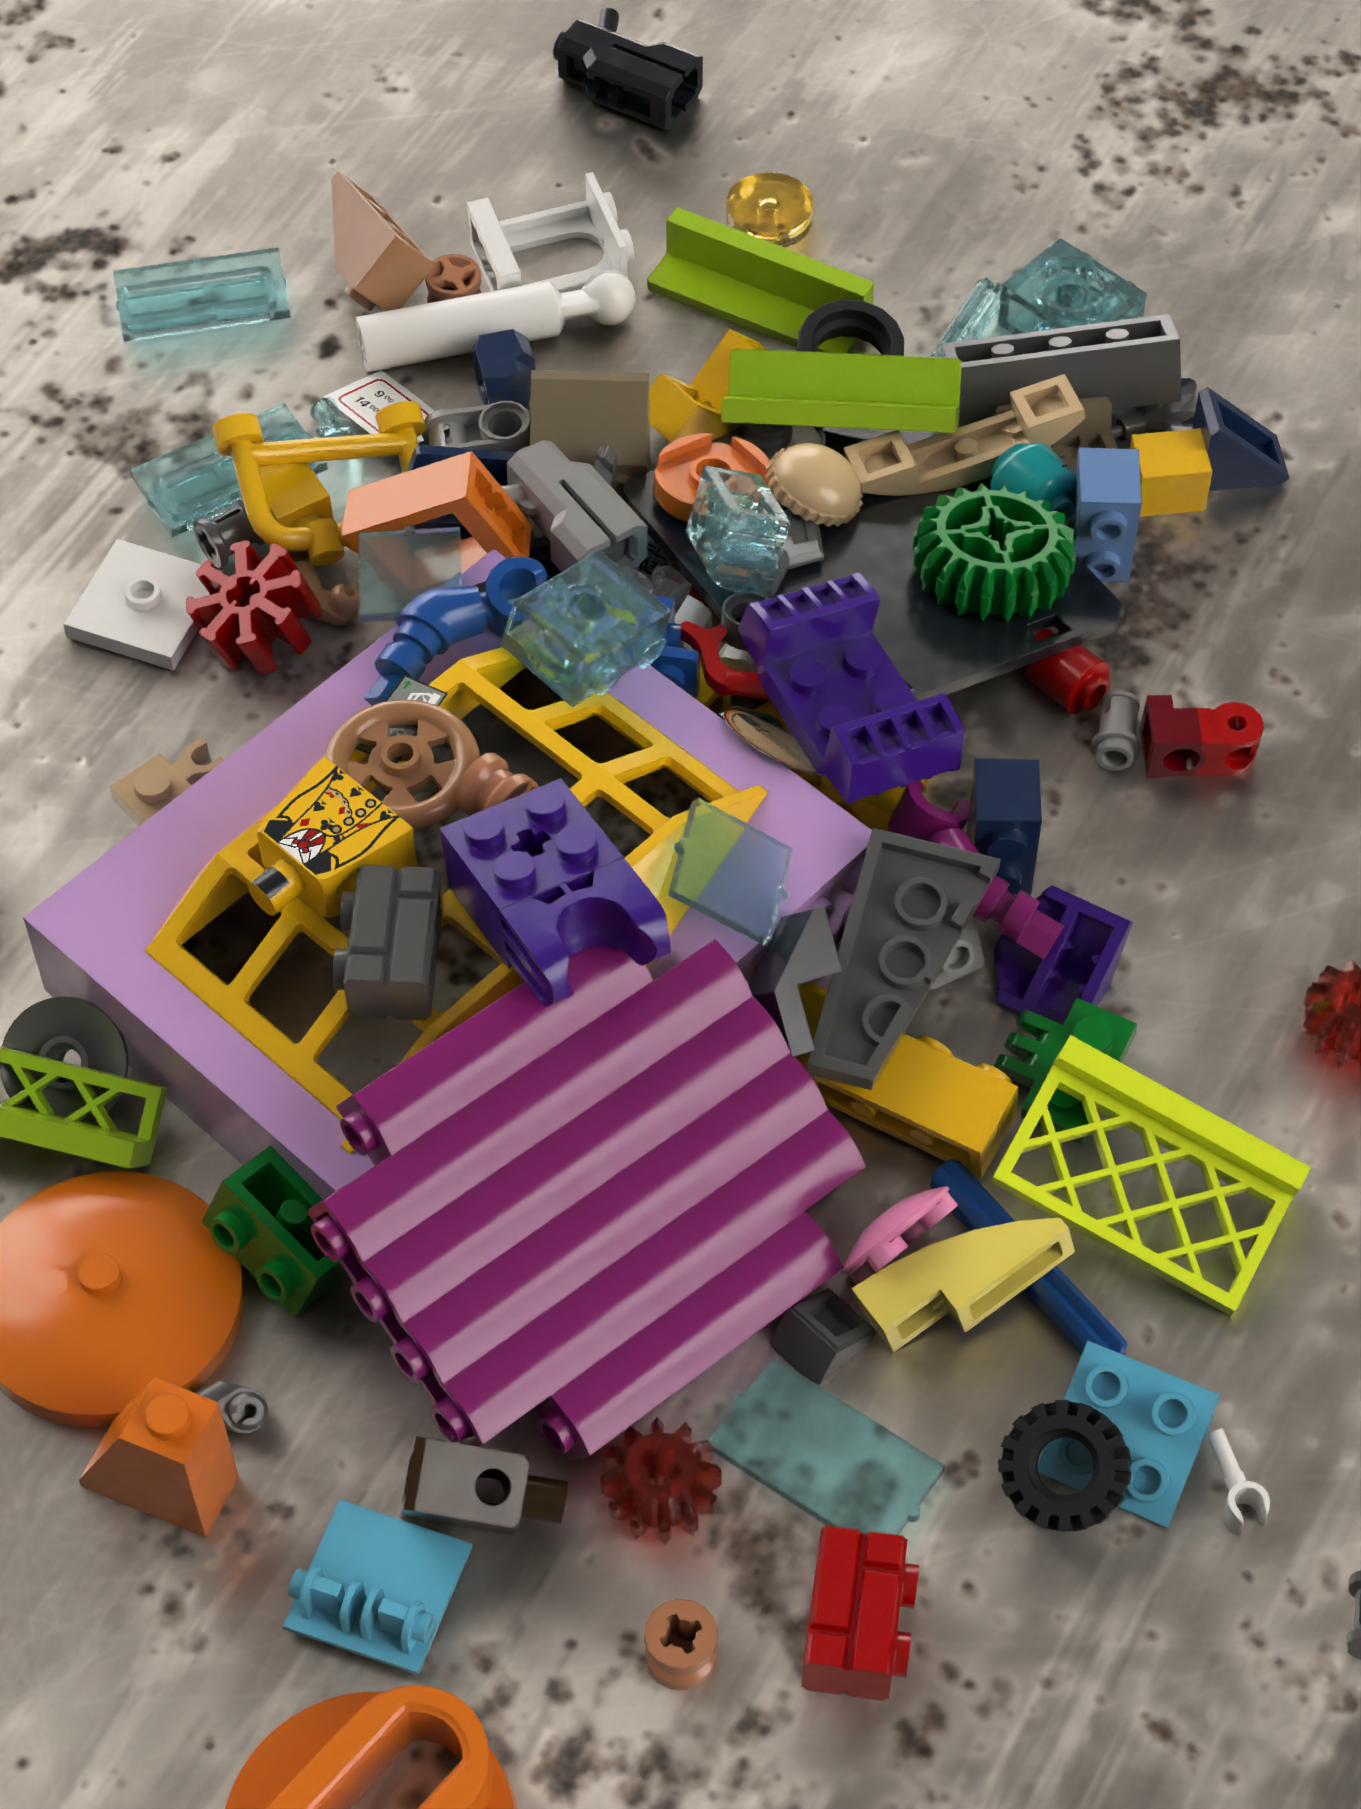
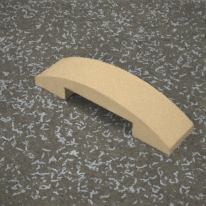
M1062 374L1010 392L1012 410L959 427L955 433H941L906 445L900 431L895 430L844 447V453L859 477L862 493L901 496L938 492L971 484L993 476L992 468L995 461L1003 452L1015 444L1042 443L1048 446L1053 445L1085 419V410L1066 375Z

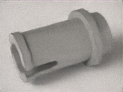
M1113 690L1110 692L1111 698L1105 694L1100 701L1099 733L1094 735L1091 741V751L1101 767L1119 771L1131 766L1140 753V741L1136 737L1140 700L1131 692Z

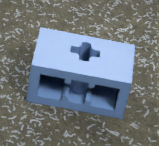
M1079 448L1075 471L1074 510L1068 522V527L1074 529V554L1102 583L1109 581L1129 582L1142 505L1139 449Z

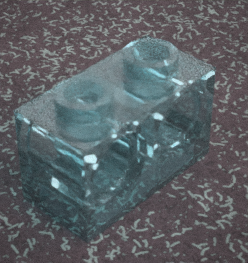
M704 465L687 524L686 534L712 581L720 587L735 592H746L750 587L771 590L790 526L789 519L761 475Z

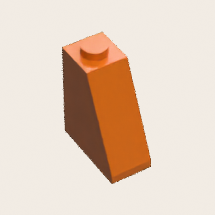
M153 1377L112 1421L79 1479L80 1485L206 1538L239 1478L219 1402Z

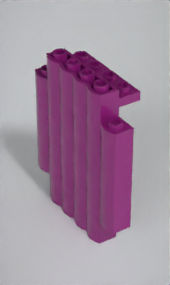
M716 939L698 949L655 979H652L646 964L643 966L637 964L620 949L610 946H592L582 949L569 958L567 979L572 986L574 996L544 1007L524 982L336 1106L343 1117L340 1121V1126L345 1138L357 1153L363 1156L367 1154L374 1166L307 1211L315 1223L311 1226L312 1236L328 1259L333 1262L340 1261L354 1283L351 1286V1294L355 1303L370 1321L377 1322L379 1320L393 1342L391 1354L396 1365L411 1382H420L432 1401L433 1406L430 1409L432 1418L438 1429L449 1441L472 1446L483 1445L531 1409L535 1408L540 1415V1418L537 1420L538 1428L545 1441L554 1451L559 1454L565 1453L569 1461L591 1456L843 1269L830 1239L805 1210L866 1166L850 1134L828 1110L814 1079L790 1053L776 1022L754 998L739 966Z

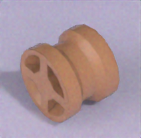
M448 254L433 260L436 265L425 278L429 291L427 303L481 293V271L479 265L472 258L461 254Z
M486 753L475 760L462 775L456 787L454 802L461 811L471 816L538 788V784L524 773L512 774L508 770V763L497 754Z
M685 1599L664 1602L653 1610L646 1622L644 1642L646 1646L645 1661L648 1671L658 1683L669 1689L685 1691L696 1688L710 1678L716 1667L718 1630L714 1617L704 1606L693 1600ZM679 1631L680 1634H686L690 1637L695 1635V1639L689 1641L688 1639L680 1638L677 1632Z

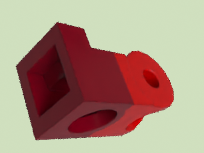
M1147 695L1139 728L1146 778L1235 775L1245 772L1255 761L1263 734L1264 722L1261 715L1253 707L1240 702L1223 703L1215 709L1174 708L1172 695Z

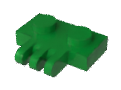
M1076 998L1063 1025L1034 1012L1022 1010L1016 1025L1024 1032L1036 1036L1037 1039L1034 1040L1023 1034L1011 1032L1004 1046L1013 1054L1026 1060L1023 1062L1009 1055L1000 1054L994 1067L1004 1072L1011 1080L1031 1088L1021 1107V1118L1024 1119L1053 1062L1070 1035L1122 1063L1136 1035L1137 1023L1079 998ZM1056 1088L1047 1105L1055 1131L1059 1132L1088 1124L1081 1101ZM1085 1137L1074 1139L1072 1141L1082 1144Z

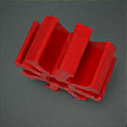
M249 541L233 543L230 546V550L235 556L236 573L229 577L217 570L210 560H206L196 571V576L210 595L194 598L193 596L186 598V612L200 630L199 634L220 663L231 671L237 670V663L244 654L259 674L276 671L278 666L272 656V641L277 638L291 645L298 655L303 654L312 642L298 619L313 616L315 619L321 616L320 602L286 549L278 544L270 545V552L262 561Z

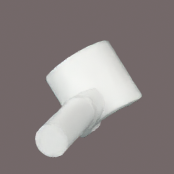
M1223 1428L1207 1434L1225 1477L1223 1480L1229 1491L1223 1509L1222 1517L1224 1524L1231 1532L1241 1534L1244 1522L1241 1511L1236 1505L1246 1504L1255 1509L1258 1519L1263 1526L1270 1507L1269 1493L1258 1483L1247 1481L1244 1472L1240 1470Z

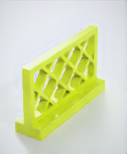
M1070 1035L1046 1075V1079L990 1183L1053 1218L1060 1217L1067 1226L1231 1316L1236 1312L1293 1196L1301 1189L1311 1167ZM1056 1088L1081 1101L1088 1124L1059 1132L1055 1131L1047 1105ZM1098 1111L1110 1117V1119L1101 1121ZM1039 1121L1044 1136L1029 1139ZM1126 1126L1141 1134L1148 1157L1116 1165L1105 1131ZM1092 1135L1103 1169L1070 1177L1060 1143ZM1158 1144L1170 1150V1152L1161 1154ZM1048 1147L1059 1181L1035 1186L1011 1171L1021 1153ZM1186 1159L1201 1168L1208 1191L1176 1199L1165 1164ZM1152 1168L1163 1203L1131 1211L1120 1176ZM1218 1177L1231 1185L1221 1187ZM1107 1180L1118 1214L1097 1220L1082 1212L1074 1188ZM1062 1191L1066 1202L1052 1194ZM1246 1192L1270 1206L1261 1226L1236 1232L1225 1197ZM1212 1201L1224 1236L1191 1244L1180 1209ZM1167 1213L1179 1248L1156 1253L1142 1245L1135 1221ZM1123 1225L1126 1236L1111 1227ZM1254 1239L1245 1256L1240 1243ZM1228 1247L1236 1275L1227 1292L1203 1279L1195 1256L1196 1254ZM1183 1258L1186 1269L1172 1261Z

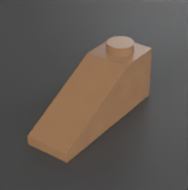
M337 171L331 179L335 267L349 283L345 292L368 311H372L376 305L385 311L400 309L436 264L374 196Z

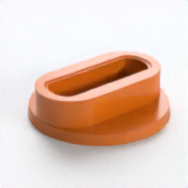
M422 1685L403 1686L386 1692L345 1694L309 1706L293 1715L274 1729L249 1756L231 1788L225 1809H351L413 1741L425 1740L448 1748L457 1756L460 1763L418 1809L518 1808L508 1777L497 1757L488 1747L486 1733L476 1714L465 1702L453 1694L438 1688Z

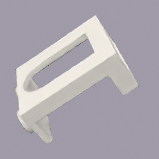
M593 172L585 174V201L498 221L488 197L467 202L470 244L491 291L522 285L521 271L513 252L571 238L589 239L599 244L604 251L602 260L589 269L542 281H550L560 293L582 289L591 275L602 270L616 271L628 278V262L635 260L633 241L627 228L619 229L617 225V210L612 194L610 192H602Z

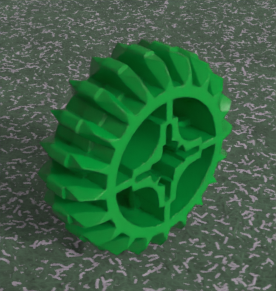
M982 483L975 492L958 487L954 497L939 495L935 506L925 507L924 514L920 522H918V528L914 531L913 536L914 575L922 580L924 592L936 593L938 605L955 604L958 615H963L968 611L979 613L982 622L988 615H999L1008 623L1012 614L1015 613L1031 619L1036 608L1050 610L1053 600L1063 598L1065 589L1069 586L1070 575L1074 573L1077 557L1074 554V529L1065 525L1064 513L1050 511L1049 500H1031L1029 490L1015 494L1008 492L1006 485L999 491L989 490Z

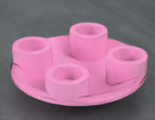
M944 1186L902 1199L883 1212L862 1232L850 1251L841 1273L850 1276L857 1285L880 1270L906 1249L911 1242L958 1206L948 1192L950 1188Z

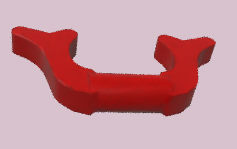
M689 621L682 622L680 628L681 640L699 652L705 681L713 691L723 696L730 694L771 700L761 685L758 673L733 670L731 666L721 661L719 651L726 643V627L716 626L705 629Z

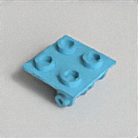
M1087 1340L1064 1400L1081 1402L1091 1406L1107 1416L1118 1427L1130 1451V1472L1132 1473L1130 1485L1127 1486L1124 1494L1125 1498L1119 1507L1168 1528L1201 1443L1204 1442L1214 1417L1213 1413L1220 1394ZM1055 1439L1045 1446L1038 1463V1473L1077 1490H1082L1090 1481L1093 1473L1092 1456L1086 1446L1076 1439Z
M340 1499L308 1571L298 1568L291 1579L288 1595L295 1598L283 1624V1629L419 1675L473 1547L472 1543Z

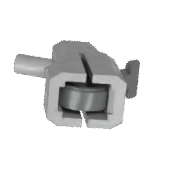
M542 440L532 446L520 449L507 462L508 485L501 487L519 509L527 514L550 540L551 561L578 591H590L610 581L611 574L606 568L615 577H618L638 567L646 559L648 526L615 492L617 485V454L610 446H599L595 464L591 465L570 461L552 441Z

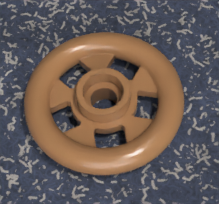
M403 699L374 704L348 718L331 737L324 756L362 787L373 781L383 792L388 794L381 802L412 826L413 830H419L437 824L459 810L454 802L456 787L468 767L480 757V752L472 732L456 715L435 704ZM409 725L417 726L418 730L416 736H389V727ZM447 743L453 752L454 760L436 764L430 747ZM359 744L374 747L369 755L368 764L350 761L354 750ZM403 756L400 761H408L403 764L391 762L394 758ZM429 781H433L440 789L437 794L421 802H417L413 797L420 793Z

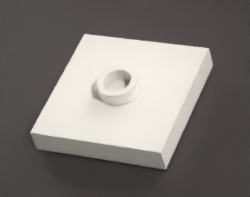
M117 539L63 625L66 637L174 671L199 630L186 612V598L189 596L199 598L210 595L196 576V571L202 564Z

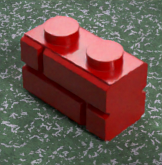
M828 1525L821 1528L803 1659L801 1687L808 1691L836 1695L847 1693L851 1697L884 1701L889 1699L892 1676L907 1677L912 1633L897 1631L900 1607L915 1608L919 1565L905 1563L908 1539H905L904 1536L873 1531L865 1534L858 1529Z

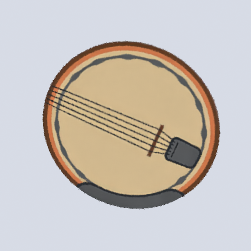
M727 709L724 711L723 717L727 724L750 745L787 766L809 774L820 775L812 766L792 732L766 718L744 710Z

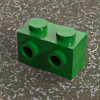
M271 1145L222 1180L201 1222L209 1229L214 1242L223 1251L233 1254L256 1278L262 1292L272 1301L280 1303L294 1318L338 1285L347 1273L339 1260L333 1262L323 1254L311 1233V1226L315 1223L307 1211L323 1199Z

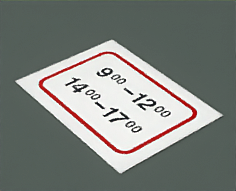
M382 370L323 396L325 400L369 434L380 433L375 416L378 411L388 405L403 401L417 402L421 407L424 420L435 411ZM446 425L444 431L450 429V427ZM422 434L417 437L418 443L424 441Z

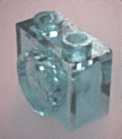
M1060 238L1002 284L998 325L1012 334L1141 318L1144 317L1147 293L1139 289L1131 281L1122 278L1094 260L1089 254L1080 251Z
M599 549L516 599L513 603L500 645L570 706L574 707L594 693L599 696L604 695L616 685L622 675L636 666L643 669L654 662L665 646L666 640L662 636L672 611Z

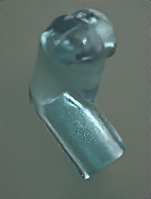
M322 398L311 407L310 415L318 426L315 431L317 435L314 438L355 435L351 423L345 414L339 410L333 398Z

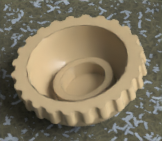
M800 443L789 446L787 449L782 448L771 458L769 465L766 467L768 473L765 477L769 480L768 486L774 491V496L779 498L781 504L788 507L793 514L800 515L806 521L811 520L814 524H824L828 527L831 525L840 526L842 523L847 524L860 511V507L863 504L861 501L863 497L861 484L855 469L845 457L827 446L815 443Z

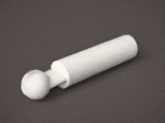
M602 270L591 275L580 290L560 293L550 281H542L356 317V329L363 363L368 373L472 353V347L479 335L514 329L527 337L530 342L560 336L564 321L576 317L588 316L593 321L602 325H616L626 320L634 309L636 297L633 284L628 278L616 271Z

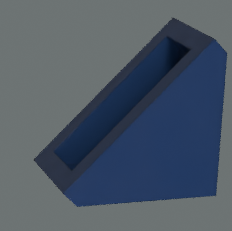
M1209 387L1198 393L1192 429L1201 428L1211 464L1212 477L1209 491L1280 485L1290 478L1276 434Z

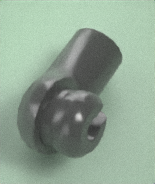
M216 1381L196 1393L219 1402L224 1424L228 1431L237 1433L254 1432L264 1424L268 1416V1405L265 1398L260 1392L252 1388Z

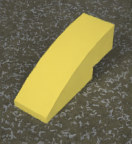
M1060 1217L1015 1221L975 1229L930 1244L887 1265L851 1289L861 1312L894 1353L947 1313H950L966 1333L1075 1253L1069 1227Z

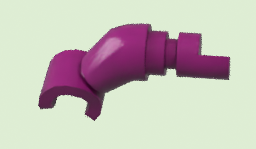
M920 780L907 784L888 823L889 832L980 854L971 839L963 831L971 812L969 800H956L951 812H946L926 801L922 795L925 784ZM996 875L975 910L973 917L984 924L991 918L999 923L996 931L1045 959L1065 926L1037 910L1040 901L1021 890L1017 896L1007 891L1010 883Z

